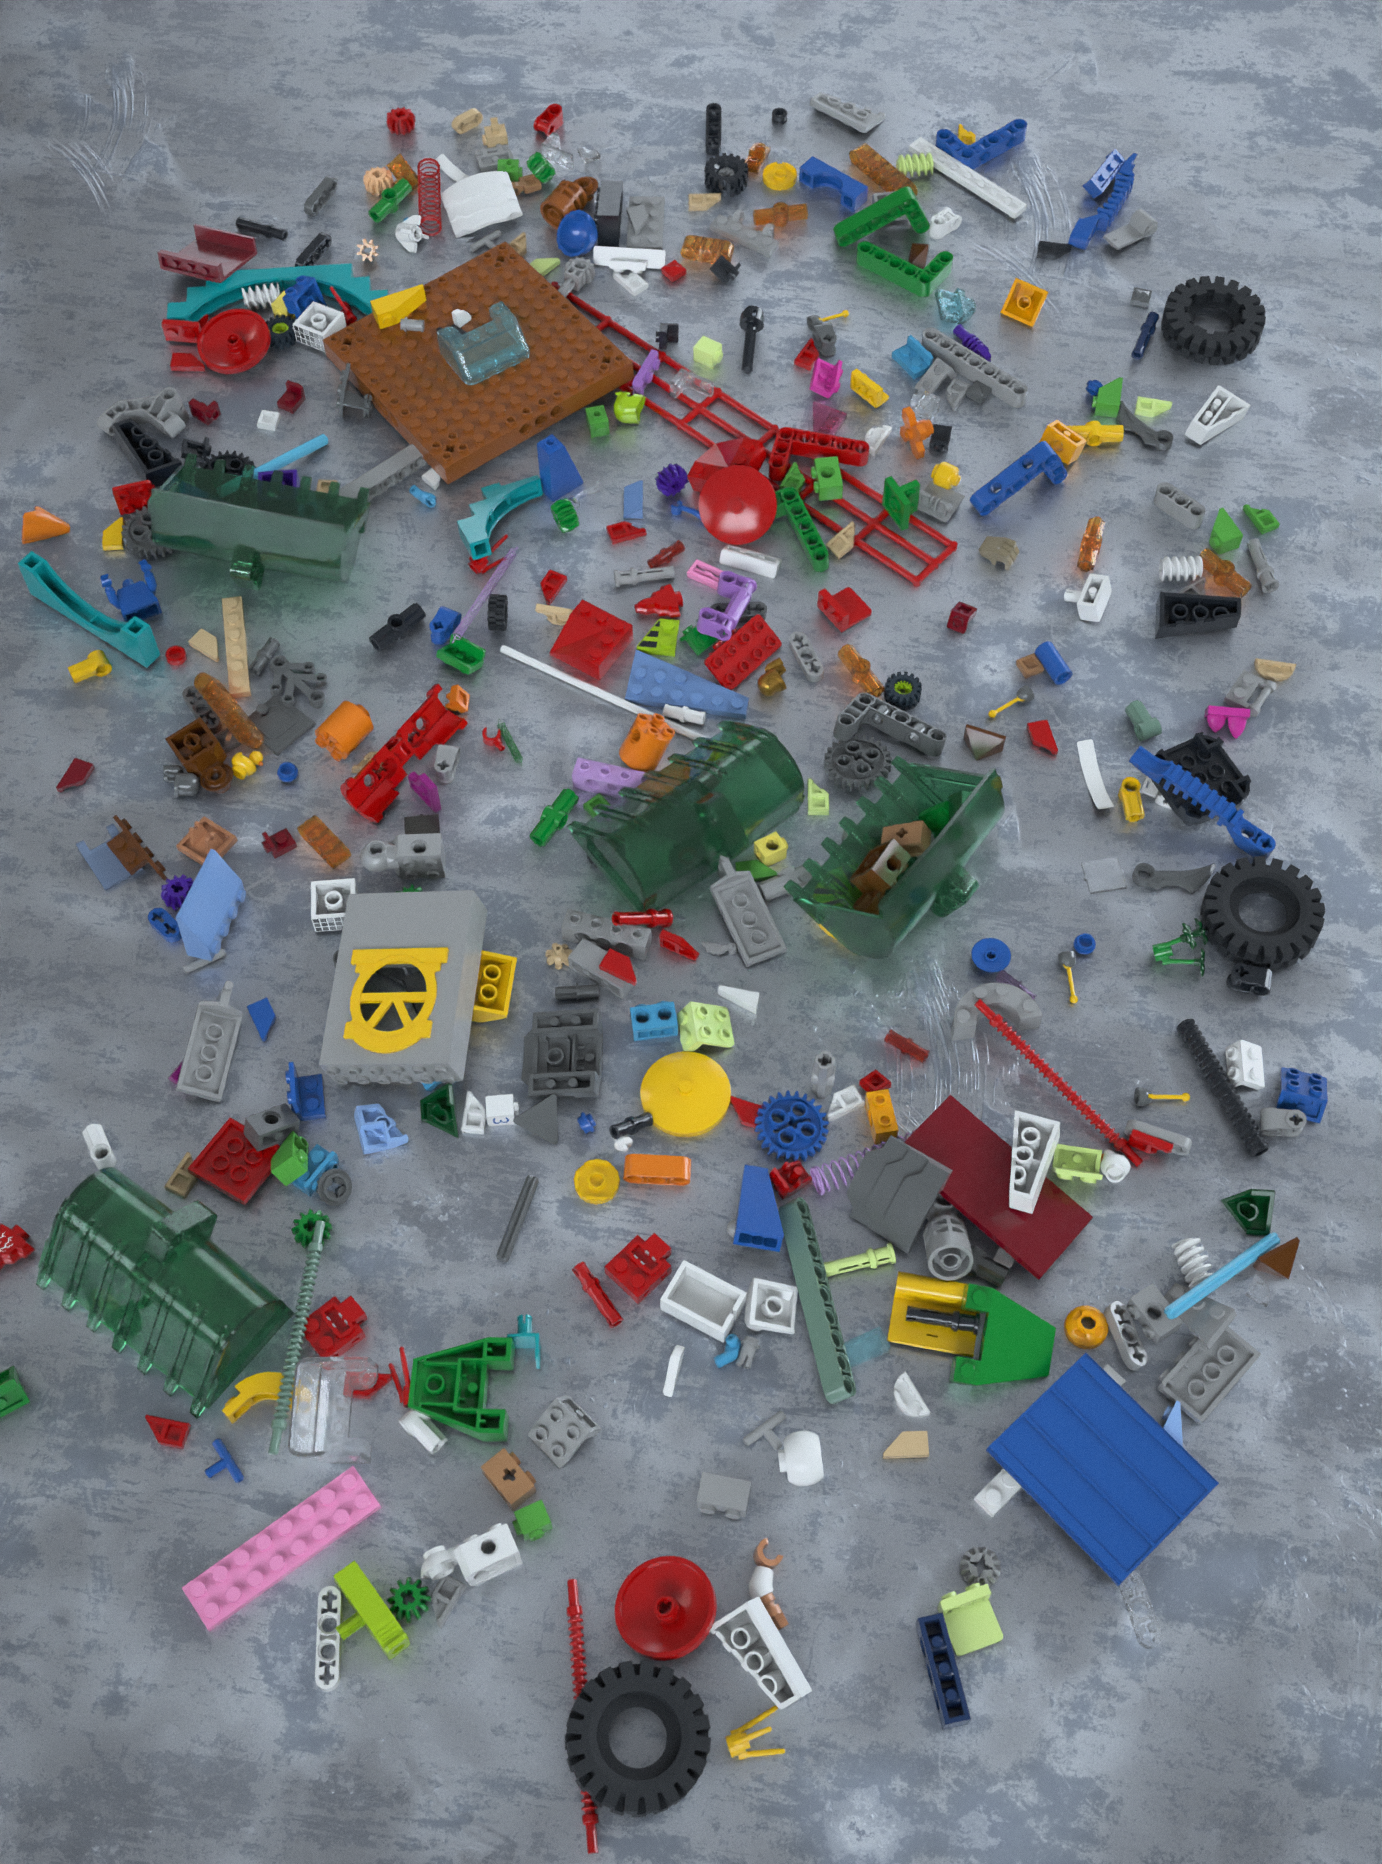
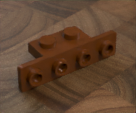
M115 815L113 818L123 831L106 843L131 875L149 863L165 881L167 878L163 873L166 871L165 867L159 860L154 862L152 858L155 855L147 846L145 848L142 847L141 844L144 841L136 832L133 834L130 832L132 826L125 818L120 820Z

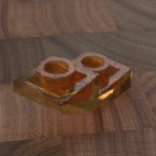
M760 142L752 145L749 149L748 157L745 159L749 172L759 173L768 158L771 147Z

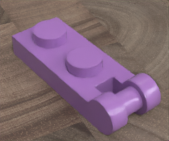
M651 349L632 382L633 395H644L645 387L648 383H651L654 372L658 371L660 367L658 351Z

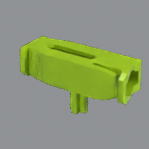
M355 1560L333 1575L335 1583L355 1611V1614L335 1628L343 1641L365 1626L388 1660L393 1659L410 1645L408 1636Z

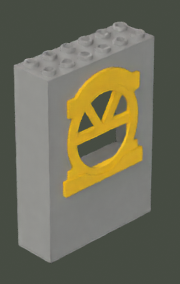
M474 890L348 895L319 1066L335 1083L346 1085L348 1082H357L359 1084H369V1082H378L380 1084H390V1082H400L402 1084H411L412 1082L424 1084L443 1082L453 1084L455 1081H463L488 911ZM416 967L425 978L427 990L426 992L363 993L369 978L380 968ZM381 1003L370 1019L365 1021L360 1005ZM394 1003L404 1027L395 1031H379L374 1029ZM404 1003H424L416 1018L411 1020Z

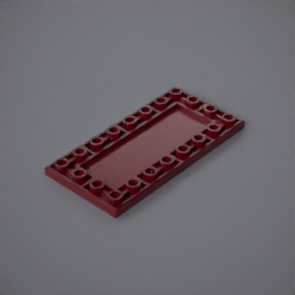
M949 1095L904 1142L953 1170L944 1189L939 1194L1038 1280L1093 1219L1092 1215L1047 1177H1045L1032 1214L1010 1208L1009 1191L1012 1147L952 1095Z

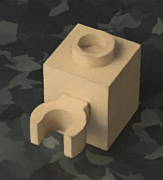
M497 117L490 118L491 126L484 127L485 134L482 135L483 145L491 148L495 147L496 144H508L505 125L499 124Z

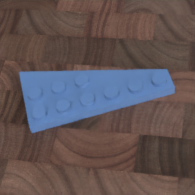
M637 649L635 651L625 695L626 701L633 704L664 708L665 704L681 708L686 706L691 710L706 712V714L746 719L749 705L748 697Z

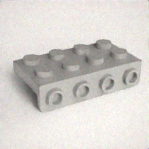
M1229 1327L1225 1329L1209 1350L1197 1336L1194 1337L1189 1343L1191 1349L1187 1353L1182 1351L1174 1360L1176 1366L1172 1370L1167 1368L1159 1377L1161 1383L1158 1390L1174 1404L1176 1401H1179L1181 1410L1199 1425L1204 1422L1261 1355L1260 1352Z

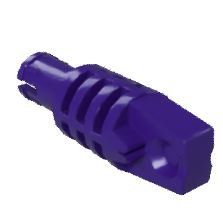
M961 324L953 329V334L962 341L963 346L991 362V354L988 347L975 334L969 333Z

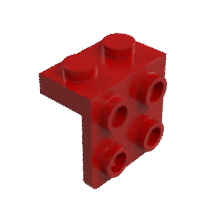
M205 314L198 322L163 319L161 325L166 341L197 343L199 333L209 321V316Z
M150 480L112 488L120 515L134 513L136 509L143 511V506L150 509L151 504L154 508L159 505L154 484L152 485Z
M846 587L833 596L825 588L818 592L817 607L841 633L872 614L871 608L850 587Z

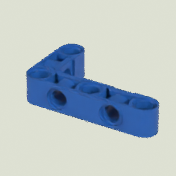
M1015 119L971 145L964 144L950 130L940 129L936 134L935 146L974 170L1025 141L1027 122L1023 119Z
M1042 441L977 490L970 497V503L981 516H986L1030 483L1040 473L1044 472L1053 484H1059L1067 477V471L1052 447L1046 441Z

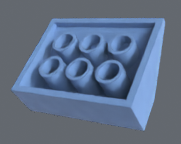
M210 849L176 916L187 955L212 961L215 954L219 953L221 941L224 936L228 935L229 925L232 919L236 918L238 907L241 902H244L246 897V890H244L242 880L214 849Z

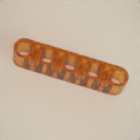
M864 143L849 152L851 162L885 192L897 191L902 187L908 186L912 188L917 196L918 191L915 184L868 144Z
M199 673L194 679L195 688L237 741L251 749L261 747L264 741L263 734L223 684L207 673Z

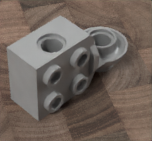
M441 833L400 834L393 841L373 840L366 844L360 855L362 865L370 871L379 872L395 868L397 876L408 880H416L417 878H445L446 855Z

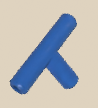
M220 1438L214 1440L212 1445L221 1460L205 1469L207 1477L211 1478L227 1468L236 1483L241 1482L244 1476Z

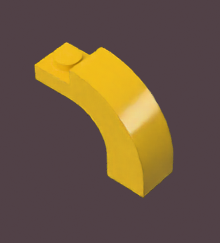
M257 1373L236 1384L234 1387L239 1395L230 1398L226 1402L225 1408L222 1409L226 1418L233 1424L254 1404L263 1400L279 1399L280 1397L277 1394L281 1392L279 1386L283 1384L280 1381L284 1378L282 1373ZM293 1378L296 1383L292 1385L294 1391L290 1393L293 1397L289 1399L291 1404L288 1407L296 1416L314 1398L300 1381Z

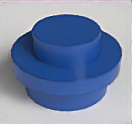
M1089 380L1085 389L1092 396H1097L1099 388L1103 385L1098 380Z
M290 762L282 763L277 771L278 778L283 782L294 781L299 773L298 768Z
M1083 933L1075 938L1073 946L1078 953L1088 955L1095 950L1096 942L1090 934Z
M584 1112L580 1113L581 1116L577 1118V1121L586 1134L590 1131L592 1133L595 1132L594 1126L597 1124L590 1113L587 1115Z

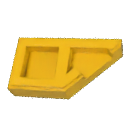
M959 124L958 139L967 145L975 143L976 135L971 131L968 132L963 128L962 124Z
M123 517L117 519L103 531L102 548L104 551L123 549L124 542L121 534L123 531L122 525H125Z

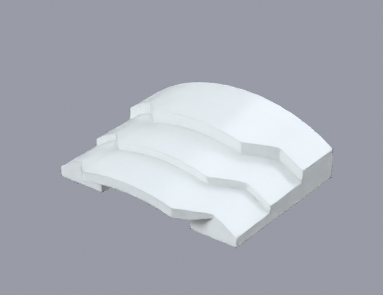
M490 171L475 174L456 182L441 194L456 238L473 233L488 225L523 216L507 172Z

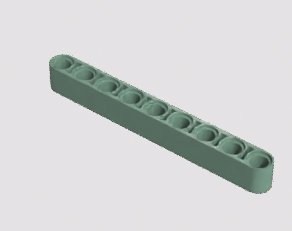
M798 1197L780 1206L778 1212L824 1395L829 1403L837 1404L856 1394V1386L810 1209L807 1202L803 1198Z

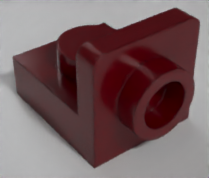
M287 380L285 383L287 390L277 401V406L294 414L306 398L303 386Z
M194 398L188 402L192 416L206 425H210L221 415L218 402L215 400L208 406Z
M959 601L951 610L947 628L964 634L969 622L975 617L978 608Z
M287 828L271 836H268L266 832L262 833L264 841L261 844L266 853L271 852L275 859L297 848V844Z

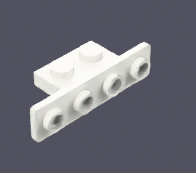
M595 246L593 263L594 265L609 266L610 269H614V272H624V269L631 270L632 273H642L646 268L661 269L665 266L666 251Z

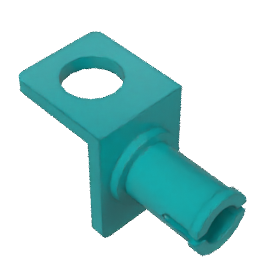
M523 1314L517 1317V1334H507V1338L513 1339L516 1349L535 1348L536 1368L540 1369L539 1333H532V1316L525 1314L524 1323Z

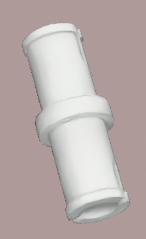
M665 704L663 717L678 719L682 723L688 721L703 725L706 712L691 710L686 706L681 708Z

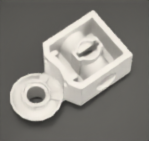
M499 1523L488 1528L487 1533L483 1535H472L466 1538L461 1545L458 1544L448 1550H445V1547L442 1545L423 1554L424 1562L421 1567V1578H431L432 1580L444 1578L454 1571V1567L459 1564L465 1581H468L470 1586H476L522 1564V1560L507 1523L504 1525ZM490 1550H495L491 1554H486Z

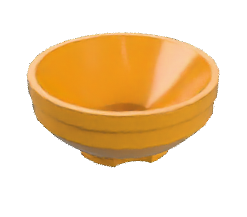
M1078 1306L1067 1315L1064 1322V1332L1068 1340L1076 1347L1094 1349L1105 1341L1108 1334V1323L1104 1314L1095 1307ZM1084 1317H1090L1094 1320L1095 1327L1086 1329L1083 1327L1081 1320Z

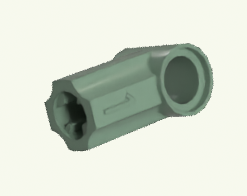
M1135 700L1126 706L1125 712L1134 725L1135 735L1139 741L1147 740L1162 733L1159 720L1156 717H1151L1141 701Z

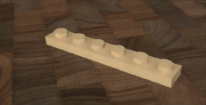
M242 596L222 598L229 694L231 699L251 696V686L248 670Z

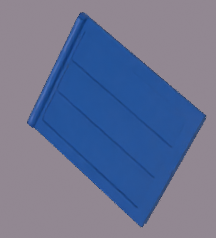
M1087 1353L1081 1356L986 1449L1003 1469L1090 1556L1117 1586L1219 1484Z

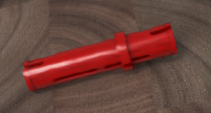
M584 1261L578 1263L573 1267L572 1271L581 1282L582 1290L591 1297L610 1328L618 1326L623 1321V1318L600 1286V1280L594 1277Z

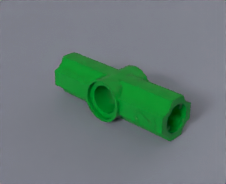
M402 178L392 188L382 191V198L368 211L369 216L374 222L379 223L389 213L398 211L399 203L412 191V185L409 184L408 180Z
M569 788L563 789L553 804L547 805L544 808L539 823L529 835L534 844L540 847L546 846L555 832L563 829L568 820L569 813L579 801V796Z

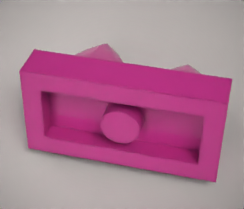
M1209 705L1205 709L1204 718H1207L1209 727L1214 733H1217L1225 724V720H1228L1230 732L1237 739L1244 731L1246 722L1250 718V709Z

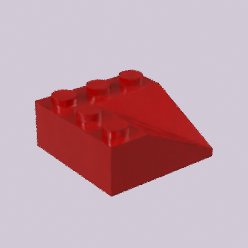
M743 437L714 444L694 462L687 475L693 491L701 492L710 476L728 466L743 465L759 471L767 456L762 441Z
M582 599L568 617L550 651V655L600 681L633 641V625Z

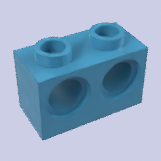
M660 1001L657 1004H639L635 1007H630L634 1041L678 1035L674 1001ZM667 1016L669 1019L663 1020L660 1017ZM641 1019L647 1020V1022L640 1023L638 1021Z

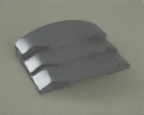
M593 1008L533 1012L532 1029L524 1037L521 1080L528 1085V1096L538 1097L555 1094L557 1097H598L603 1063V1028L600 1010Z
M890 1136L884 1147L868 1151L857 1169L846 1192L853 1207L850 1216L888 1239V1242L909 1253L922 1231L920 1228L937 1195L944 1189L953 1170L897 1138Z

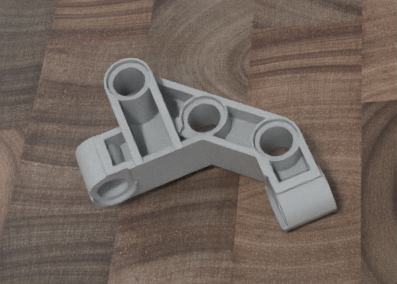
M167 387L155 396L115 402L99 416L97 426L108 435L115 436L113 424L131 418L137 424L150 423L163 434L174 439L186 428L185 424L190 417L176 389Z

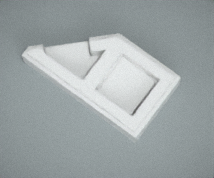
M619 272L613 273V278L633 296L648 289V283L637 273H629V275H621Z
M854 1084L834 1093L826 1121L831 1122L865 1106V1102Z
M467 1091L461 1132L484 1134L487 1120L486 1109L477 1101L471 1091Z
M680 1345L674 1347L670 1356L663 1389L664 1395L669 1397L673 1395L685 1347Z

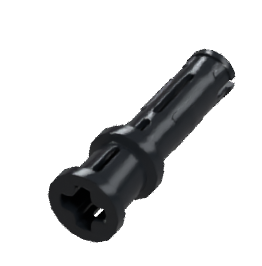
M907 1306L906 1321L949 1327L953 1332L962 1330L973 1332V1335L978 1334L979 1313L970 1315L960 1313V1310L951 1313Z

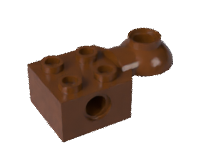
M201 717L165 738L187 773H193L198 778L201 777L200 783L204 789L219 794L225 793L230 789L233 781V770L228 764L223 763L227 755Z
M894 838L871 849L849 879L863 893L853 905L854 910L851 913V917L856 920L866 919L868 922H871L878 917L883 909L880 906V901L885 896L886 890L891 889L897 883V876L908 867L907 862L911 855Z

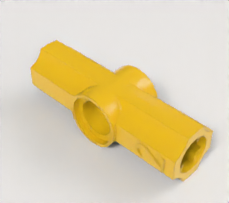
M1089 421L1085 425H1066L1087 441V445L1092 447L1098 446L1102 442L1123 441V425H1101L1098 421Z

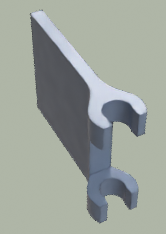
M114 823L106 827L111 839L89 850L84 840L76 843L78 851L105 891L133 876L106 844L119 834Z

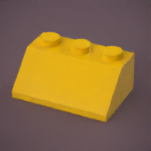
M482 950L472 1021L483 1023L507 1018L517 957Z

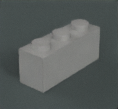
M582 938L568 956L569 968L624 999L634 985L600 970L599 965L607 951L601 949L596 942H589ZM632 964L636 980L638 981V969Z

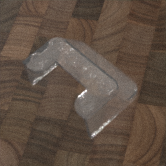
M368 1356L305 1357L297 1363L288 1449L292 1455L301 1459L331 1464H371L372 1447L370 1443L363 1438H349L353 1390H367L376 1384L379 1369L377 1363Z

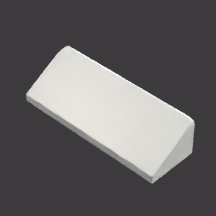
M727 544L721 550L719 562L726 566L774 579L782 560Z

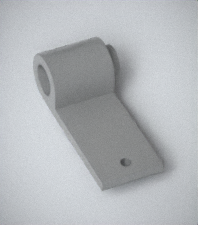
M1138 209L1132 215L1129 224L1105 234L1103 239L1111 244V247L1119 250L1149 235H1153L1157 231L1158 222L1143 209Z

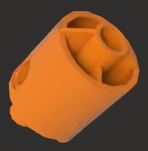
M343 701L315 730L317 737L315 743L319 747L326 748L331 752V756L336 761L340 762L342 759H346L374 729L369 712L360 704L356 705L349 701Z
M639 713L619 749L621 760L630 769L650 773L657 768L675 735V731L664 722L665 718L657 713L654 715Z

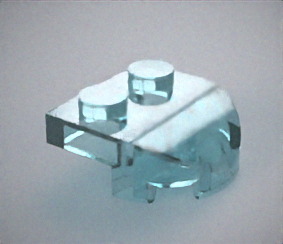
M957 288L954 293L938 289L935 292L940 319L958 325L966 323L975 313L977 306L974 299H969L965 296V291Z

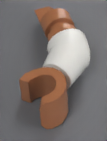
M764 1538L753 1552V1559L757 1566L748 1584L751 1599L760 1598L779 1631L789 1623L779 1604L775 1605L774 1600H776L772 1587L774 1572L771 1569H774L781 1562L783 1556L778 1554L773 1560L767 1559L763 1554V1549L768 1546L769 1541L768 1538Z

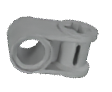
M438 745L434 769L436 771V780L439 784L448 785L453 782L457 765L460 761V747Z
M1273 1107L1260 1110V1131L1264 1136L1297 1137L1302 1133L1303 1127L1307 1122L1305 1114L1300 1110Z

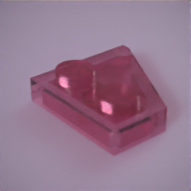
M814 401L813 432L836 436L847 419V413Z

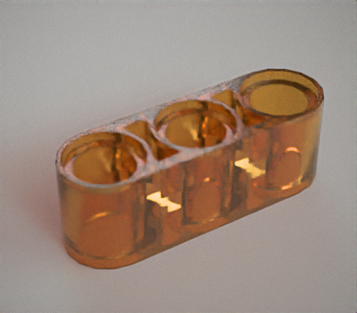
M688 235L684 238L680 254L687 260L712 264L722 255L731 262L735 247L732 242L727 240Z
M313 815L297 827L302 838L331 868H337L352 857L346 845L316 815Z

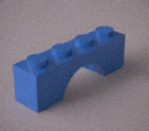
M812 156L800 166L799 181L812 189L821 186L836 189L841 194L840 205L855 212L867 201L868 187L816 157Z

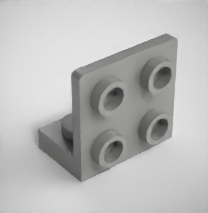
M569 1395L554 1399L528 1432V1436L559 1468H562L585 1439L597 1436L602 1428Z

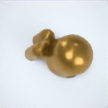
M779 657L766 665V673L760 676L757 682L760 692L768 697L787 689L785 682L781 678L786 669Z

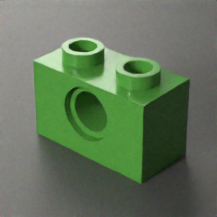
M838 457L815 458L814 467H811L812 479L815 478L813 483L814 493H818L819 501L842 499L843 483Z

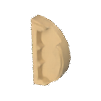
M1255 658L1254 661L1258 674L1273 682L1284 681L1290 678L1296 667V664L1258 658Z

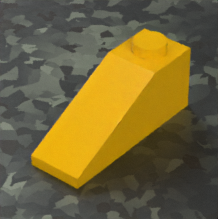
M423 284L371 300L373 316L379 328L383 329L398 324L401 318L404 319L426 301Z

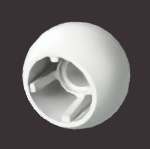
M797 1431L786 1436L783 1439L784 1449L778 1450L780 1473L787 1472L788 1481L797 1486H810L821 1481L824 1473L819 1436L810 1431Z

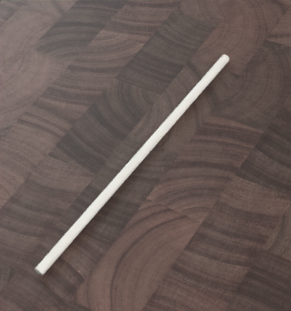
M503 645L500 649V652L637 715L639 713L655 714L510 647ZM665 718L664 722L675 732L731 757L734 749Z

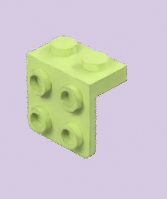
M689 1002L677 1013V1023L679 1024L680 1042L683 1051L694 1052L702 1044L731 1048L734 1045L729 1011L726 1007Z
M1057 1144L1053 1155L1051 1171L1057 1173L1056 1177L1060 1179L1073 1180V1176L1080 1177L1082 1182L1096 1184L1097 1179L1102 1180L1103 1175L1099 1174L1102 1150Z
M979 1583L972 1584L965 1588L966 1592L958 1595L955 1591L947 1593L941 1597L942 1600L937 1606L938 1612L944 1615L951 1645L957 1656H963L985 1648L1003 1639V1633L989 1602L992 1593L988 1584L982 1586Z

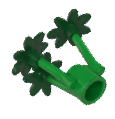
M1194 918L1196 929L1192 930V933L1191 927L1182 923L1184 929L1180 937L1168 942L1152 945L1156 962L1162 961L1163 965L1194 964V966H1200L1201 977L1204 976L1205 950L1201 948V958L1170 959V956H1174L1172 945L1186 942L1194 950L1197 943L1193 938L1200 937L1204 945L1208 942V938L1205 935L1206 931L1202 929L1203 925L1197 918Z

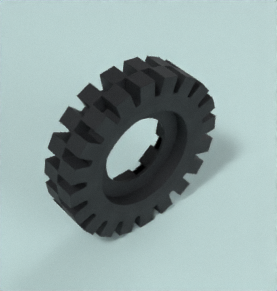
M1200 276L1199 283L1195 278L1186 280L1185 285L1181 283L1176 286L1174 292L1171 291L1167 298L1161 322V330H1164L1163 336L1166 341H1170L1169 346L1174 351L1181 349L1180 355L1184 358L1189 359L1192 354H1196L1194 362L1203 364L1205 357L1209 358V365L1219 366L1221 358L1225 365L1234 363L1235 358L1241 361L1247 357L1248 353L1251 354L1256 349L1266 321V316H1264L1266 311L1264 305H1260L1261 299L1257 294L1251 296L1252 290L1246 285L1238 290L1240 282L1232 279L1228 285H1224L1225 277L1216 276L1214 283H1211L1210 276ZM1203 308H1218L1231 316L1233 327L1227 333L1226 331H1219L1209 334L1206 333V329L1194 325L1193 316Z
M1254 856L1252 864H1250L1248 858L1245 857L1237 859L1235 866L1231 862L1222 867L1220 873L1216 872L1211 878L1201 905V923L1203 929L1208 930L1207 938L1211 945L1219 943L1217 951L1221 955L1227 957L1230 953H1233L1234 958L1232 962L1236 964L1249 960L1252 966L1262 967L1264 963H1267L1268 969L1279 970L1282 962L1287 968L1296 964L1298 958L1303 960L1309 954L1323 928L1325 905L1320 903L1322 895L1319 889H1311L1313 881L1307 875L1298 878L1300 869L1292 864L1286 870L1281 869L1283 865L1282 860L1273 858L1271 864L1266 865L1265 857ZM1267 893L1269 896L1282 902L1287 913L1286 921L1279 929L1271 932L1254 930L1247 926L1239 915L1241 900L1249 894Z
M631 1660L621 1662L615 1668L610 1666L599 1672L595 1679H591L583 1687L570 1711L565 1734V1750H567L568 1754L567 1763L570 1772H574L577 1778L575 1782L582 1792L586 1791L592 1797L590 1800L598 1806L602 1807L604 1805L610 1808L611 1813L621 1816L626 1813L632 1814V1817H645L650 1813L655 1815L666 1811L670 1806L676 1805L697 1783L706 1766L711 1738L708 1737L710 1729L708 1714L704 1715L702 1709L704 1703L698 1693L694 1695L690 1689L692 1685L683 1676L679 1679L673 1675L675 1670L665 1665L659 1668L655 1667L654 1662L641 1660L640 1664H633ZM634 1707L645 1708L655 1713L661 1719L667 1736L666 1747L662 1756L654 1764L644 1768H632L621 1763L614 1756L609 1744V1731L614 1719L621 1712Z

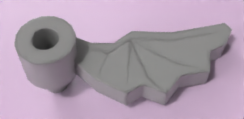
M701 942L706 952L711 953L713 956L716 954L720 956L726 951L733 955L738 950L735 943L720 945L719 943Z

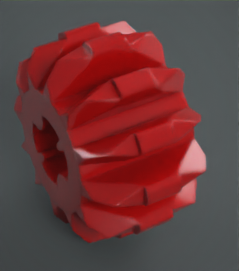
M397 107V109H391V112L387 113L386 123L391 133H396L397 136L400 134L405 136V133L410 134L411 130L415 129L416 119L411 109Z

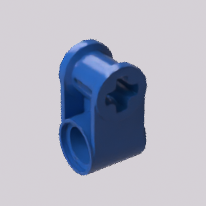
M441 606L429 624L430 631L432 632L431 641L436 645L445 644L460 624L462 614Z

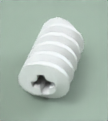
M278 282L277 288L274 287L273 283H270L269 289L263 284L262 290H260L257 285L254 292L251 287H248V293L245 292L244 288H241L245 306L251 311L253 305L257 310H259L260 304H262L264 309L267 308V303L271 306L280 295Z
M1165 556L1163 560L1162 558L1160 559L1159 576L1161 582L1164 581L1165 576L1168 577L1169 582L1172 581L1173 576L1176 577V581H1179L1181 576H1183L1184 581H1187L1189 576H1191L1192 581L1196 580L1197 575H1199V578L1202 577L1203 562L1201 556H1196L1195 559L1193 556H1188L1187 559L1185 556H1181L1179 560L1176 556H1173L1171 560L1168 556Z
M1187 1238L1171 1246L1175 1249L1174 1255L1178 1257V1264L1183 1266L1181 1272L1186 1275L1185 1281L1189 1283V1289L1194 1288L1213 1274L1207 1273L1212 1268V1265L1203 1263L1208 1260V1256H1200V1253L1205 1248L1196 1247L1201 1242L1200 1238Z

